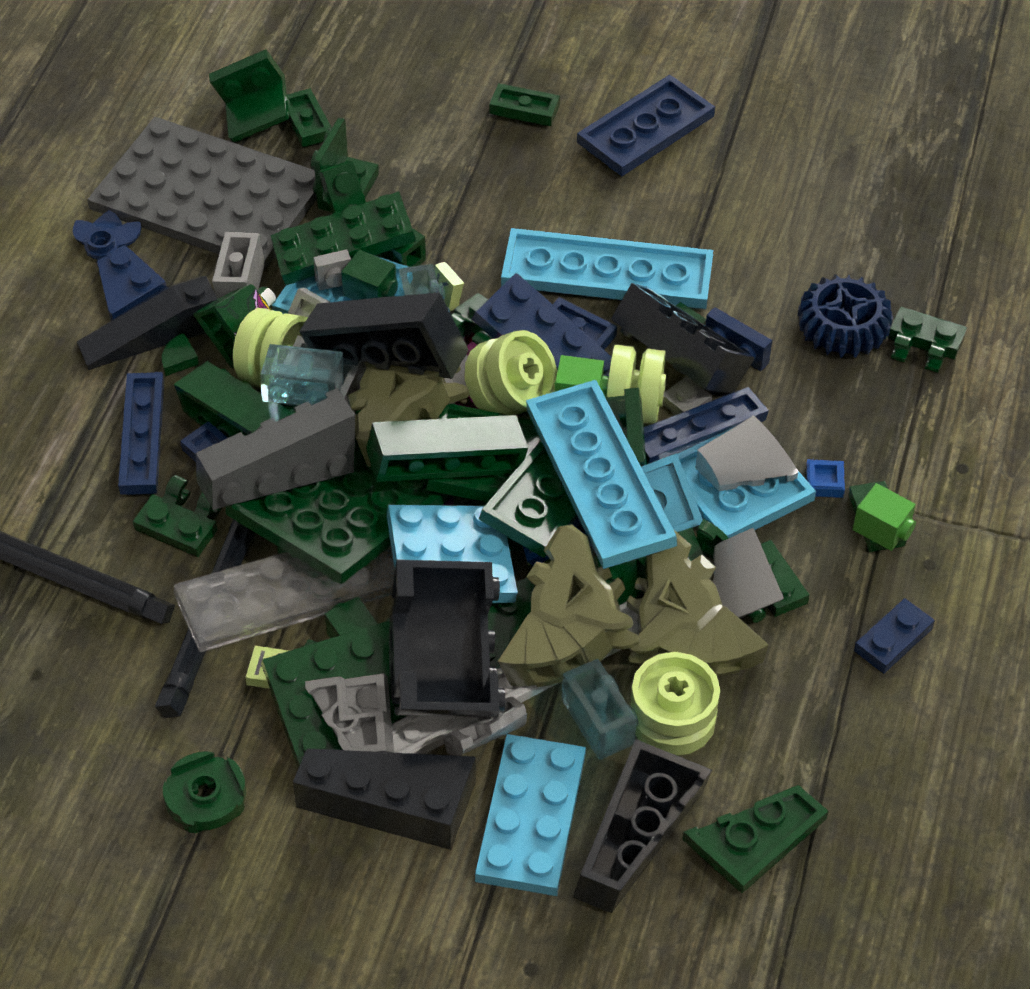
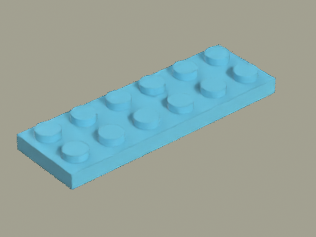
M511 228L501 275V286L517 273L538 291L622 300L631 283L647 286L674 305L681 302L687 307L706 309L714 250Z
M596 380L526 400L527 412L603 569L677 546V536Z

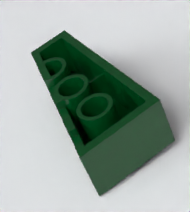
M208 361L174 383L183 412L200 426L209 421L228 438L240 432L244 436L255 432L261 426L260 423L274 418L277 422L296 413L292 409H286L279 405L269 395L264 396L254 390L249 383L241 382L231 376L226 369H220Z

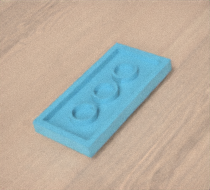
M510 734L506 735L475 872V882L553 896L558 895L586 747Z

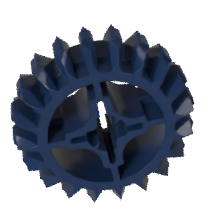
M834 274L831 280L822 277L818 284L811 283L808 291H804V295L801 297L797 314L799 316L800 331L804 332L805 341H813L815 349L824 347L827 355L831 352H838L841 358L845 353H850L856 358L860 351L869 355L872 348L879 349L883 340H886L889 335L893 320L891 301L886 299L885 291L877 290L875 283L865 284L863 277L859 280L851 279L849 274L846 278L841 279Z

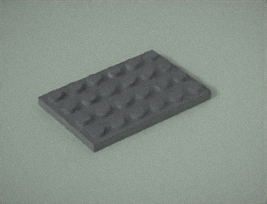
M154 117L87 201L90 210L102 214L109 210L115 213L122 221L127 223L140 222L142 228L216 254H220L225 232L259 233L264 255L263 270L265 271L276 256L270 235L278 233L285 228L298 226L317 200V195L313 192L315 171L313 169Z

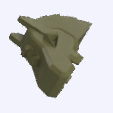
M365 362L366 370L360 381V389L349 394L348 397L351 409L361 410L355 415V437L367 466L371 467L366 446L372 422L437 419L446 405L468 398V387L459 383H446L445 379L439 377V372L426 370L423 375L409 373L407 367L391 365L389 370L377 369L375 365ZM459 366L458 370L456 371V373H458V372L461 370V367H460V366Z
M572 524L558 527L544 548L545 554L551 560L550 563L536 562L526 577L535 585L531 596V612L527 615L498 660L510 686L536 685L537 687H542L566 680L570 682L582 675L590 667H595L612 649L624 650L632 648L641 642L637 634L627 630L633 626L632 618L620 611V606L617 602V599L625 590L623 582L619 578L609 584L605 582L612 576L610 569H603L602 566L598 567L597 559L588 536Z
M674 530L677 536L676 547L644 556L645 579L637 578L635 583V589L641 590L644 593V597L635 599L629 596L626 607L638 615V636L641 640L638 645L630 648L632 653L628 657V662L632 665H642L645 661L658 654L679 652L693 655L704 661L717 676L739 673L740 670L763 663L769 644L726 606L722 605L716 585L710 580L716 567L703 555L690 561L688 555L691 544Z

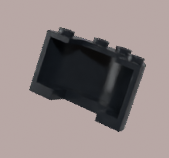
M396 560L391 593L392 598L395 599L389 624L392 704H400L399 707L395 706L394 713L396 715L496 717L499 712H504L505 689L498 687L496 666H490V654H493L495 650L494 630H488V613L492 602L498 601L500 593L499 577H493L492 562Z

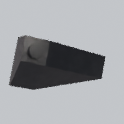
M198 276L166 286L78 340L77 346L88 370L166 346L173 338L182 333L186 335L187 339L206 333L193 314L217 300V297L206 276Z

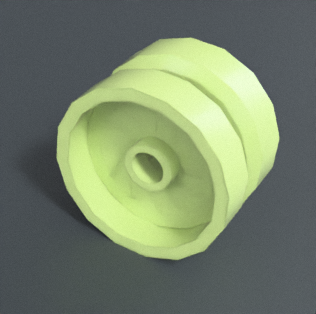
M256 308L249 312L241 322L234 341L233 363L238 378L242 382L249 383L251 386L270 388L272 390L297 336H301L299 331L308 317L283 314L280 311Z
M514 331L497 339L482 342L470 351L465 362L464 378L466 386L475 406L480 410L510 416L518 415L527 411L526 400L555 392L557 368L554 356L547 344L536 334L529 331Z
M614 345L606 397L624 396V389L639 388L642 398L644 427L656 423L659 407L663 405L666 374H664L666 351L647 349L642 355L640 370H635L636 351L634 347Z
M663 653L645 661L634 675L631 690L629 720L632 732L637 739L677 756L691 754L705 746L714 733L720 696L717 675L707 663L685 653Z

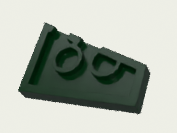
M796 785L754 803V807L735 815L728 813L716 818V822L700 829L696 826L683 831L682 840L743 894L827 819L828 810L803 788Z

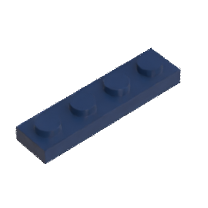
M163 372L127 373L118 483L120 495L157 494L164 396Z
M746 387L644 427L646 464L676 453L678 454L739 425L752 416L763 422L767 419L769 410L751 389Z

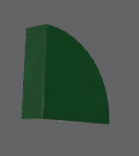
M184 333L173 338L163 350L162 364L165 376L198 365V357Z
M703 519L697 529V540L703 555L713 559L714 546L729 538L717 526Z

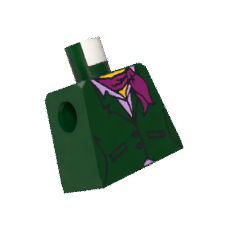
M248 284L228 292L193 315L231 369H233L234 341L241 322L249 312L256 308L270 309L276 302V297L272 290L267 287H260L257 290L254 285Z

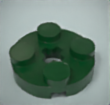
M207 751L187 755L174 764L171 768V775L167 778V782H164L163 796L167 811L189 833L219 828L240 816L244 811L246 796L244 775L239 765L227 756V760L221 757H215L214 752ZM205 784L208 789L216 788L207 797L196 795L199 793L198 787Z

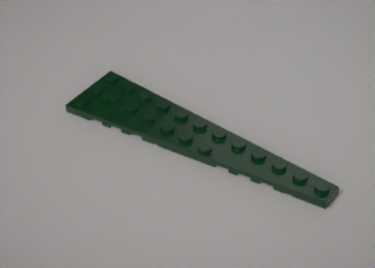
M693 528L677 532L691 544L688 555L690 561L703 555ZM596 557L597 563H598V567H600L601 564H600V562H599L598 557ZM644 557L608 567L612 576L605 582L609 584L619 578L625 587V590L617 599L619 606L626 603L629 596L635 599L644 597V593L641 590L635 589L637 578L645 579ZM527 578L516 581L518 594L515 603H492L489 610L488 630H494L495 650L493 654H490V666H496V669L501 668L498 660L527 615L531 612V596L535 585ZM390 620L262 659L261 665L298 769L307 748L343 750L334 730L328 726L323 718V712L313 696L306 690L305 681L339 676L349 679L385 674L388 676L392 724L408 716L396 715L394 713L395 706L399 707L400 704H392L389 676Z

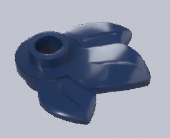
M108 210L93 224L88 221L76 220L72 232L75 240L84 245L86 254L93 259L99 260L124 244L128 246L134 243L140 236L141 223L129 222L122 225L119 217Z

